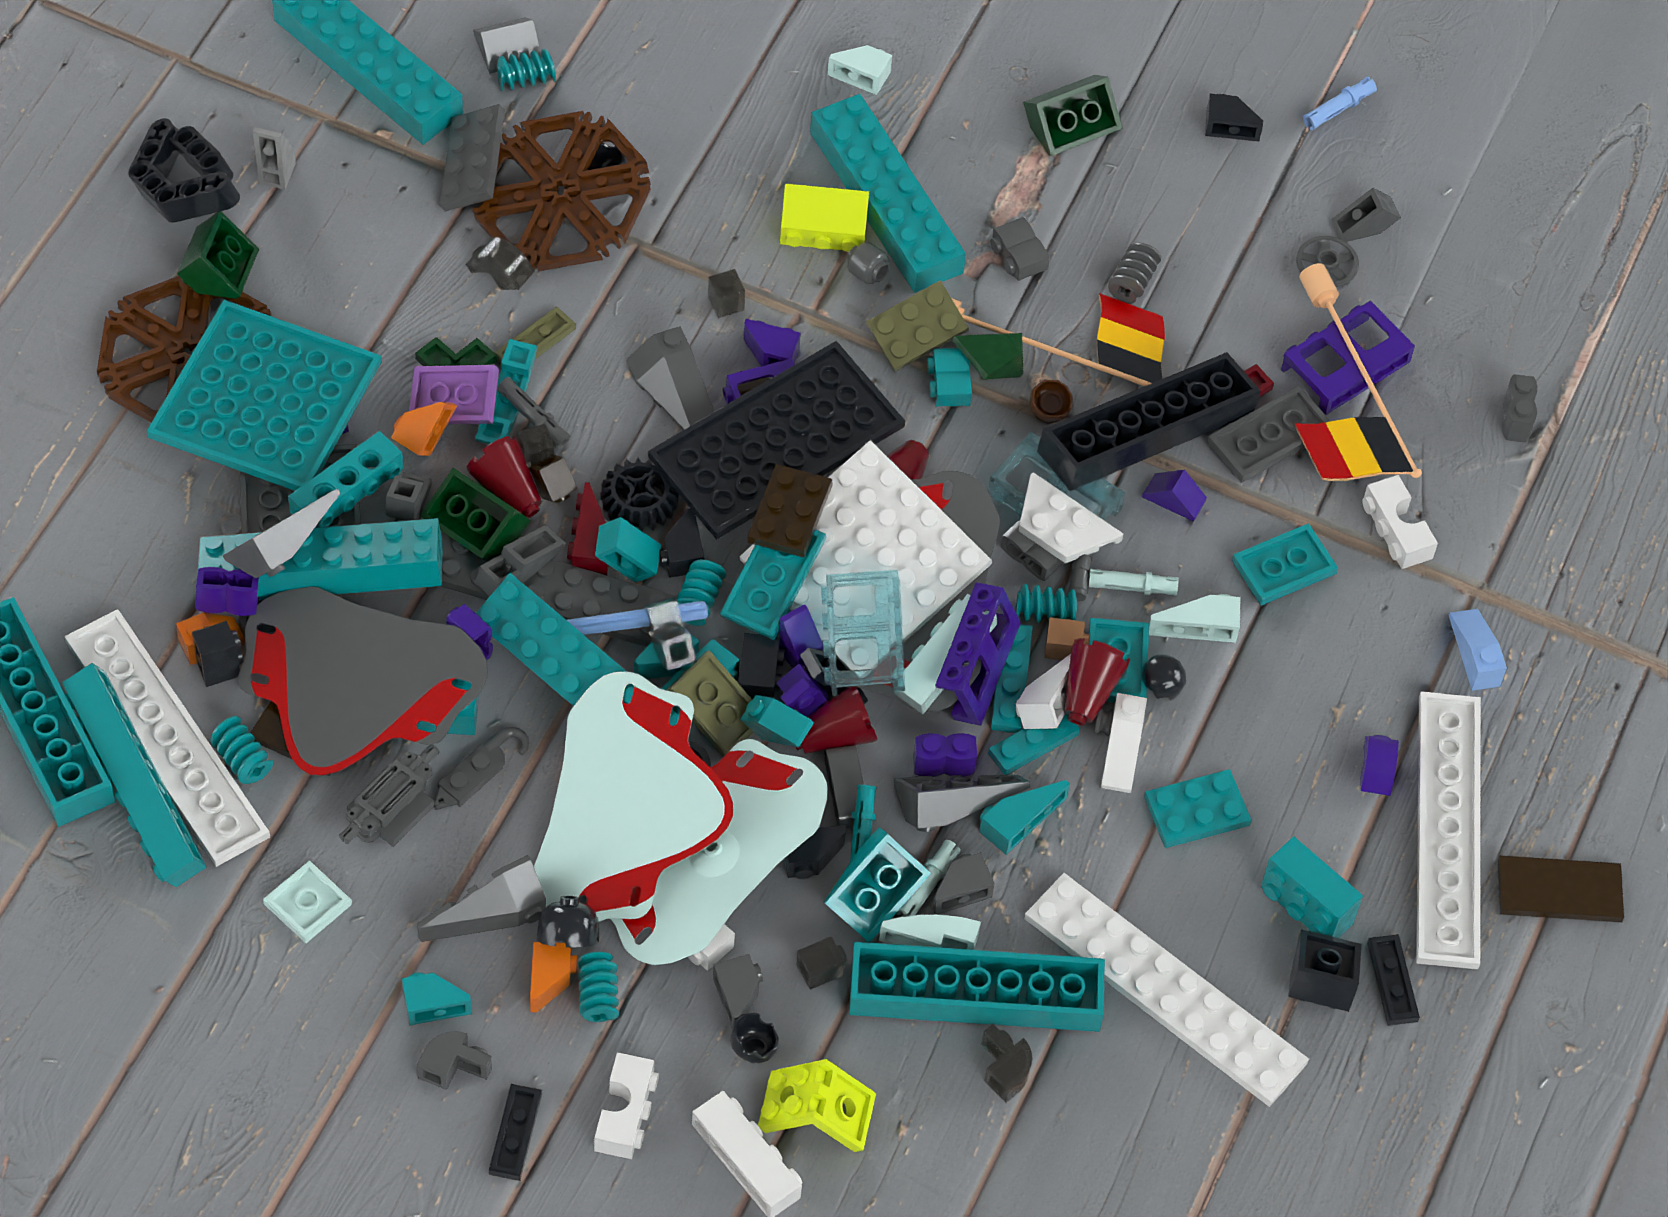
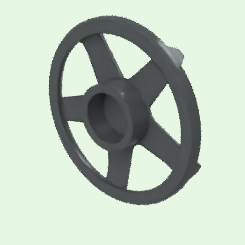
M1317 236L1307 240L1299 248L1296 257L1300 273L1305 269L1302 260L1314 264H1324L1327 271L1339 279V281H1334L1336 287L1348 285L1356 276L1359 268V260L1355 250L1344 240L1333 236ZM1321 240V251L1318 255L1303 252L1309 244ZM1329 240L1342 244L1350 252L1338 255L1336 251L1330 248ZM1354 259V268L1346 276L1339 268V264Z

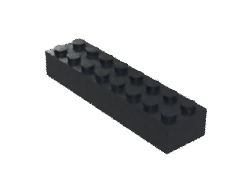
M1226 352L1043 428L1037 452L1067 489L1072 491L1244 417L1255 410L1261 390Z

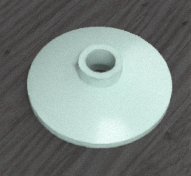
M725 831L718 840L690 856V864L697 873L703 876L716 877L723 875L736 864L740 854L739 843L731 833ZM717 845L714 851H708L709 847Z

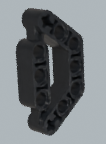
M167 118L159 119L150 126L129 168L128 175L141 195L168 222H179L228 210L239 202L240 194L231 182L233 179L232 170L221 153L194 127L185 126L178 130L171 120ZM179 153L201 175V177L171 183L167 179Z

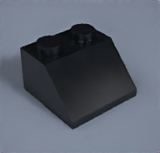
M1301 929L1290 974L1288 997L1349 1012L1359 986L1362 944Z

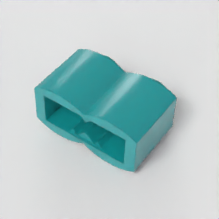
M959 348L933 349V356L927 358L928 375H933V381H929L930 398H935L936 407L970 406L972 387L969 360Z

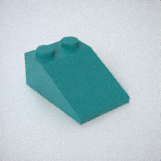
M879 827L857 851L824 903L870 943L880 932L882 922L890 920L932 873Z

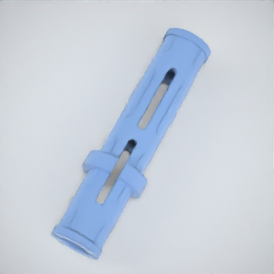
M1365 77L1359 83L1351 87H1345L1342 89V93L1303 116L1304 124L1307 128L1310 127V130H1314L1345 109L1356 107L1359 101L1377 91L1374 80H1370V77Z

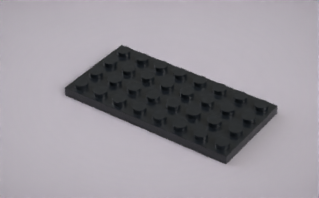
M835 341L648 450V458L717 540L756 516L776 464L824 476L844 464L870 440L876 445L904 428L906 421L842 346Z

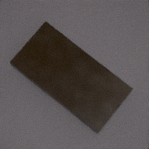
M1500 855L1498 858L1501 915L1622 923L1624 919L1621 863Z

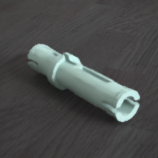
M1090 568L1089 587L1144 592V595L1149 596L1150 593L1177 596L1179 577L1152 575V572L1136 574Z
M944 840L935 856L927 860L924 867L932 874L896 913L897 916L901 912L903 914L900 917L916 915L938 882L944 879L952 861L961 852L959 847L953 850L956 845L954 842Z

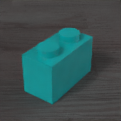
M620 517L599 526L595 556L637 583L657 575L661 544Z

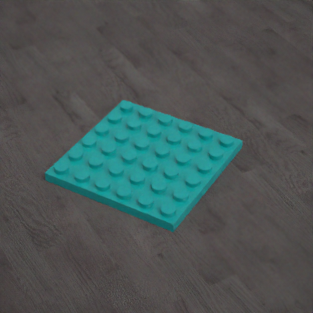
M223 300L147 429V437L296 491L321 473L380 367L382 356Z

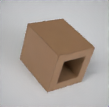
M1049 618L1044 658L1063 660L1071 654L1074 640L1078 638H1084L1083 644L1088 645L1089 634L1084 633L1085 622Z

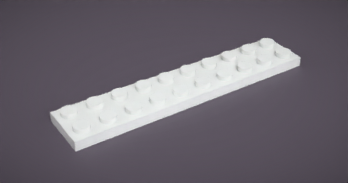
M118 609L65 636L66 644L82 668L94 663L108 675L174 805L216 867L270 838L269 830Z
M1421 692L1419 696L1417 964L1478 969L1480 966L1481 697Z
M1063 873L1025 913L1024 919L1073 957L1105 959L1104 981L1270 1107L1308 1064L1309 1058L1067 874Z

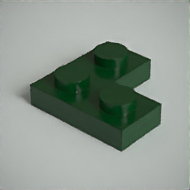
M435 337L415 353V360L422 366L493 365L497 362V355L478 338L474 339L458 353H454L441 340Z

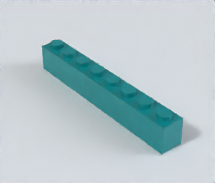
M91 663L63 681L62 683L67 691L65 696L72 709H76L79 715L77 719L86 734H89L92 740L90 744L98 758H101L105 765L103 769L111 783H114L117 789L114 792L116 799L124 808H127L130 814L127 820L134 831L139 832L142 838L140 845L148 857H152L155 863L153 871L161 882L166 881L174 887H178L207 868L106 672L94 663Z

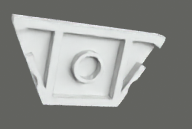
M1034 472L1030 475L1019 525V532L1064 563L1076 560L1081 555L1097 552L1100 546L1111 542L1118 544L1122 541V532Z

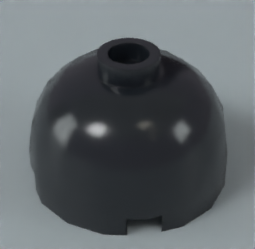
M561 896L560 902L551 903L542 911L538 922L537 941L541 944L555 947L557 941L566 943V947L569 948L596 945L597 941L599 942V919L596 912L589 905L579 902V897Z

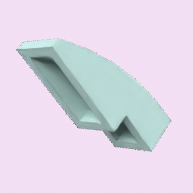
M948 915L899 917L882 922L879 941L894 945L974 950L981 922Z

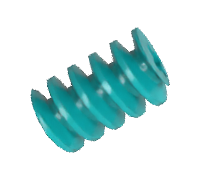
M542 49L540 57L535 50L531 51L530 59L525 52L520 53L519 61L514 54H510L508 63L504 56H499L497 77L501 91L504 89V83H508L510 89L514 90L515 81H518L521 87L525 88L526 79H529L532 86H535L537 77H540L542 83L546 84L547 76L549 75L554 83L556 82L554 62L547 49Z
M709 560L694 561L690 565L689 572L686 574L685 582L682 584L681 591L678 593L677 601H675L674 605L704 601L707 605L709 617L711 614L710 608L715 605L714 599L719 595L718 589L722 588V580L727 576L726 570L721 565ZM706 619L684 621V623L692 626H703L706 624Z
M1023 584L1017 593L1015 612L1017 616L1023 612L1025 621H1029L1033 613L1038 623L1041 622L1044 615H1047L1048 622L1049 618H1055L1056 616L1059 619L1070 618L1071 620H1076L1077 597L1075 590L1070 589L1065 597L1063 588H1058L1055 595H1053L1051 587L1047 586L1043 594H1041L1039 585H1035L1030 593L1028 584Z
M232 716L217 726L211 735L210 742L217 749L218 754L224 758V762L230 766L231 771L237 775L238 780L242 784H252L263 779L273 767V760H267L268 753L264 750L260 751L261 744L254 742L255 737L253 734L247 733V726L244 724L240 725L241 718Z
M607 952L587 953L578 960V967L580 969L579 1002L581 1003L579 1005V1013L587 1021L605 1022L619 1017V1011L616 1009L619 1005V999L615 997L618 994V987L615 986L618 983V976L615 975L618 971V965L611 962L613 956Z

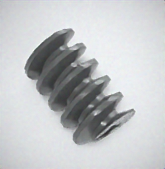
M1145 243L1131 244L1109 281L1108 288L1113 297L1129 304L1134 303L1137 297H1141L1144 289L1148 286V281L1153 276V272L1156 271L1157 265L1161 262L1160 252Z

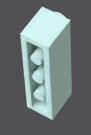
M969 594L963 600L958 599L949 610L950 616L944 623L939 622L933 628L930 634L932 638L925 646L921 644L915 650L911 658L913 661L907 668L902 667L893 678L894 694L922 715L944 690L936 688L935 684L970 598ZM995 614L994 619H993V621H992V624H991V627H990V632H991V631L994 629V627L997 625V617H996V614Z

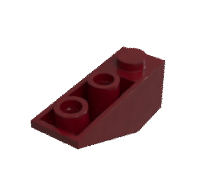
M585 482L583 493L577 494L576 510L580 511L579 518L573 517L571 535H575V541L569 542L567 559L572 560V566L607 576L609 565L595 556L599 526L605 524L606 521L590 483Z

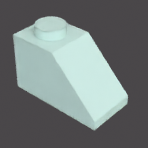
M869 45L833 53L829 57L828 75L877 95L891 73L892 55Z

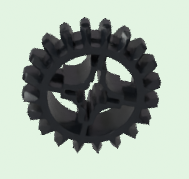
M639 457L635 463H631L626 459L624 466L616 463L614 471H608L606 479L601 484L600 500H602L604 512H608L610 521L621 517L634 527H639V530L642 532L644 527L647 526L654 531L656 523L664 526L666 518L672 519L674 510L678 507L679 494L657 467L652 465L650 459L646 463L641 462ZM654 486L660 490L663 495L662 497L658 496L657 491L653 490ZM618 492L623 495V498L627 500L626 503L622 502L619 499V497L617 496Z

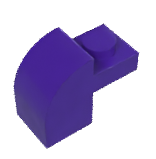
M801 664L795 666L776 682L784 693L781 696L784 703L806 717L829 701V697L822 685L811 678L806 672L805 666Z
M1384 735L1365 736L1363 746L1364 761L1360 776L1361 791L1391 796L1396 772L1399 740H1392Z

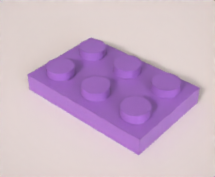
M495 365L414 366L409 411L438 402H451L456 404L457 407L448 424H493L499 368Z

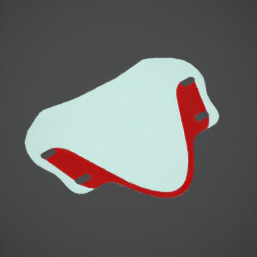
M613 672L602 676L593 683L571 709L567 719L564 761L548 830L534 865L535 872L546 897V907L551 903L560 902L561 896L580 897L585 895L587 897L586 904L596 912L599 922L612 918L637 919L643 917L652 906L657 880L662 871L703 850L718 840L727 830L733 818V801L729 790L719 776L694 753L689 745L688 737L694 714V707L690 698L680 693L659 689L639 674ZM628 684H633L632 700L629 704H625L623 702L625 687ZM678 705L681 708L679 720L676 725L672 726L669 723L671 710L674 706ZM635 886H639L641 888L639 903L636 907H632L630 905L632 889Z
M746 739L738 742L716 765L710 767L728 788L733 801V818L726 831L731 833L739 843V858L731 870L716 877H707L697 873L692 868L689 857L664 869L658 877L652 906L647 914L637 919H611L616 925L619 937L626 951L643 963L660 965L676 962L704 950L732 912L780 861L811 837L819 828L827 801V782L823 773L816 765L805 758L779 754L759 741ZM747 751H753V758L744 767H738L737 761ZM796 769H802L803 775L793 785H787V778ZM712 845L708 851H714L717 845ZM635 886L632 889L630 905L632 907H636L639 903L641 894L639 886ZM645 928H651V935L642 944L637 945L635 938Z

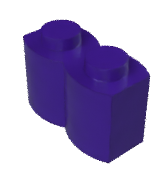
M218 567L199 568L196 583V609L205 613H222L226 611L239 616L256 614L259 577L254 578L240 569L227 571Z
M463 604L460 608L455 607L446 617V625H454L461 628L480 647L486 660H488L493 652V644L490 642L492 628L466 604Z
M927 733L915 737L913 752L914 774L933 777L942 774L967 777L974 774L977 760L975 736L957 733L945 737L940 734Z

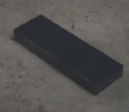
M1399 934L1368 938L1367 945L1387 1025L1418 1022L1420 1016Z
M515 1084L510 1085L489 1167V1175L521 1181L542 1097L541 1089Z

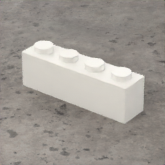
M721 1091L692 1111V1126L767 1217H775L801 1198L802 1180L793 1168L788 1169L785 1166L778 1149L771 1144L769 1146L762 1138L763 1134L759 1126L754 1121L749 1122L743 1115L740 1103L734 1097L729 1098L724 1091Z

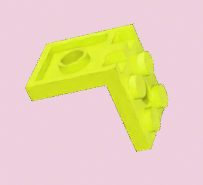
M827 1059L772 1070L768 1079L758 1126L763 1132L770 1133L813 1124L853 1152L863 1151L876 1093ZM843 1103H844L845 1106H846V1115H845V1113H844V1111H843V1107H842Z

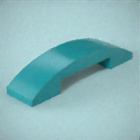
M509 339L501 362L502 369L497 387L505 378L510 377L526 393L536 357V345ZM496 391L493 424L479 425L475 436V441L491 444L505 436H510L519 411L498 391Z

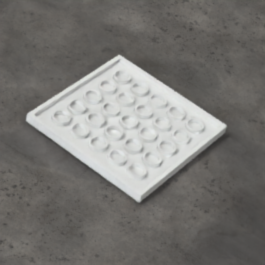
M871 440L828 477L832 479L833 486L816 527V530L825 533L827 538L790 608V611H793L804 604L807 606L822 643L860 682L992 564V560ZM753 544L743 554L740 555V560L744 564L750 556L755 544Z

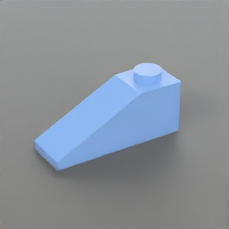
M1472 609L1450 612L1449 619L1471 690L1500 687L1507 667L1499 642L1480 611Z

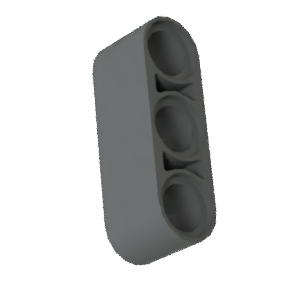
M856 745L825 749V765L837 826L853 827L854 819L851 818L852 812H855L857 785H864Z

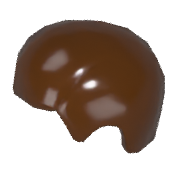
M1044 379L1032 389L1030 394V407L1034 415L1044 422L1052 423L1064 419L1070 413L1073 406V396L1068 386L1059 380Z

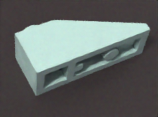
M1228 594L1208 595L1152 614L1149 622V635L1236 643L1240 629V597Z

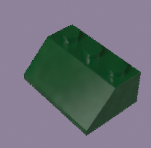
M1092 75L1023 102L1030 128L1049 156L1123 129L1108 76Z
M220 211L196 227L176 274L184 284L190 286L196 293L237 299L242 294L259 248Z
M455 468L451 469L420 514V517L423 519L438 518L442 532L483 560H487L502 552L504 546L517 540L531 521Z

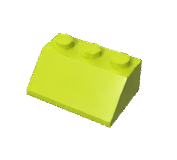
M785 184L780 244L792 247L803 246L850 252L854 246H859L865 242L869 191Z

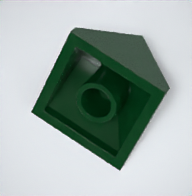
M1022 333L957 335L952 339L985 380L1018 378L1024 373Z

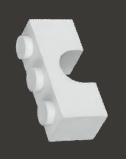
M1396 475L1367 485L1362 503L1365 512L1371 514L1375 521L1377 533L1380 537H1384L1388 544L1390 556L1393 560H1397L1401 569L1433 559L1438 543L1425 520L1409 524L1399 519L1398 516L1407 513L1411 496L1400 476Z
M617 1052L610 1077L609 1094L623 1097L629 1102V1105L618 1112L602 1109L594 1138L595 1152L632 1159L634 1149L641 1148L644 1137V1130L640 1129L642 1119L648 1120L652 1102L647 1101L649 1091L655 1092L659 1073L654 1072V1060Z

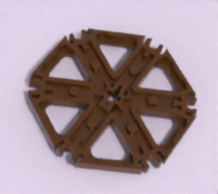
M583 111L520 122L521 127L525 131L522 132L518 125H514L513 128L517 135L513 138L507 137L505 133L502 134L504 144L500 143L497 172L503 161L512 159L532 181L494 187L493 199L474 203H482V205L473 208V213L479 225L513 264L515 258L518 266H521L525 259H531L529 262L530 269L534 271L537 268L539 272L603 260L601 254L597 251L600 250L603 256L609 257L607 245L614 244L620 249L619 238L626 243L651 190V182L649 177L640 178V175L649 173L646 160L609 119H607L605 124L604 116H600L596 123H590L592 121L591 112H587L584 115ZM569 129L573 132L558 163H556L536 139L543 133ZM603 142L613 143L627 159V164L588 170L600 144ZM560 186H564L565 189L562 195L557 193ZM624 194L632 197V202L622 223L617 226H612L590 201ZM534 211L517 244L511 243L496 226L497 219L502 216ZM564 218H566L587 242V248L582 252L553 256L549 253L550 247Z
M179 276L123 297V300L117 302L118 309L123 312L115 313L110 310L108 312L109 318L105 316L97 366L99 381L101 384L111 381L110 384L104 386L105 393L109 396V399L152 423L159 410L151 409L132 398L130 394L135 388L169 376L167 397L191 356L184 352V349L189 348L190 351H194L207 329L210 306L214 299L223 298L229 302L271 316L270 309H267V305L244 292L237 299L196 293L190 286L184 284ZM172 295L179 296L181 300L177 327L147 311L144 307ZM120 335H129L152 348L149 351L118 363L112 361L115 341Z

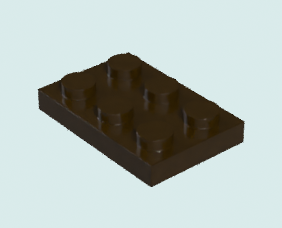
M776 464L748 533V543L805 558L833 486L832 479Z

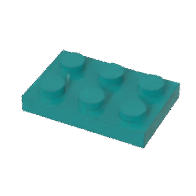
M1309 523L1235 553L1232 557V562L1261 606L1337 574L1338 566Z
M1090 618L1088 645H1092L1093 640L1099 641L1125 653L1123 656L1124 660L1128 657L1130 658L1127 670L1106 702L1115 703L1117 693L1147 698V687L1142 680V667L1148 661L1149 623Z
M1230 769L1145 791L1144 799L1165 848L1250 826L1252 821Z

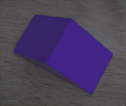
M1185 469L1155 473L1142 494V498L1193 522L1207 499Z

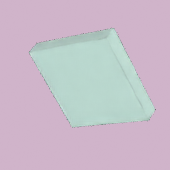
M309 860L263 899V903L304 943H307L352 905V899Z

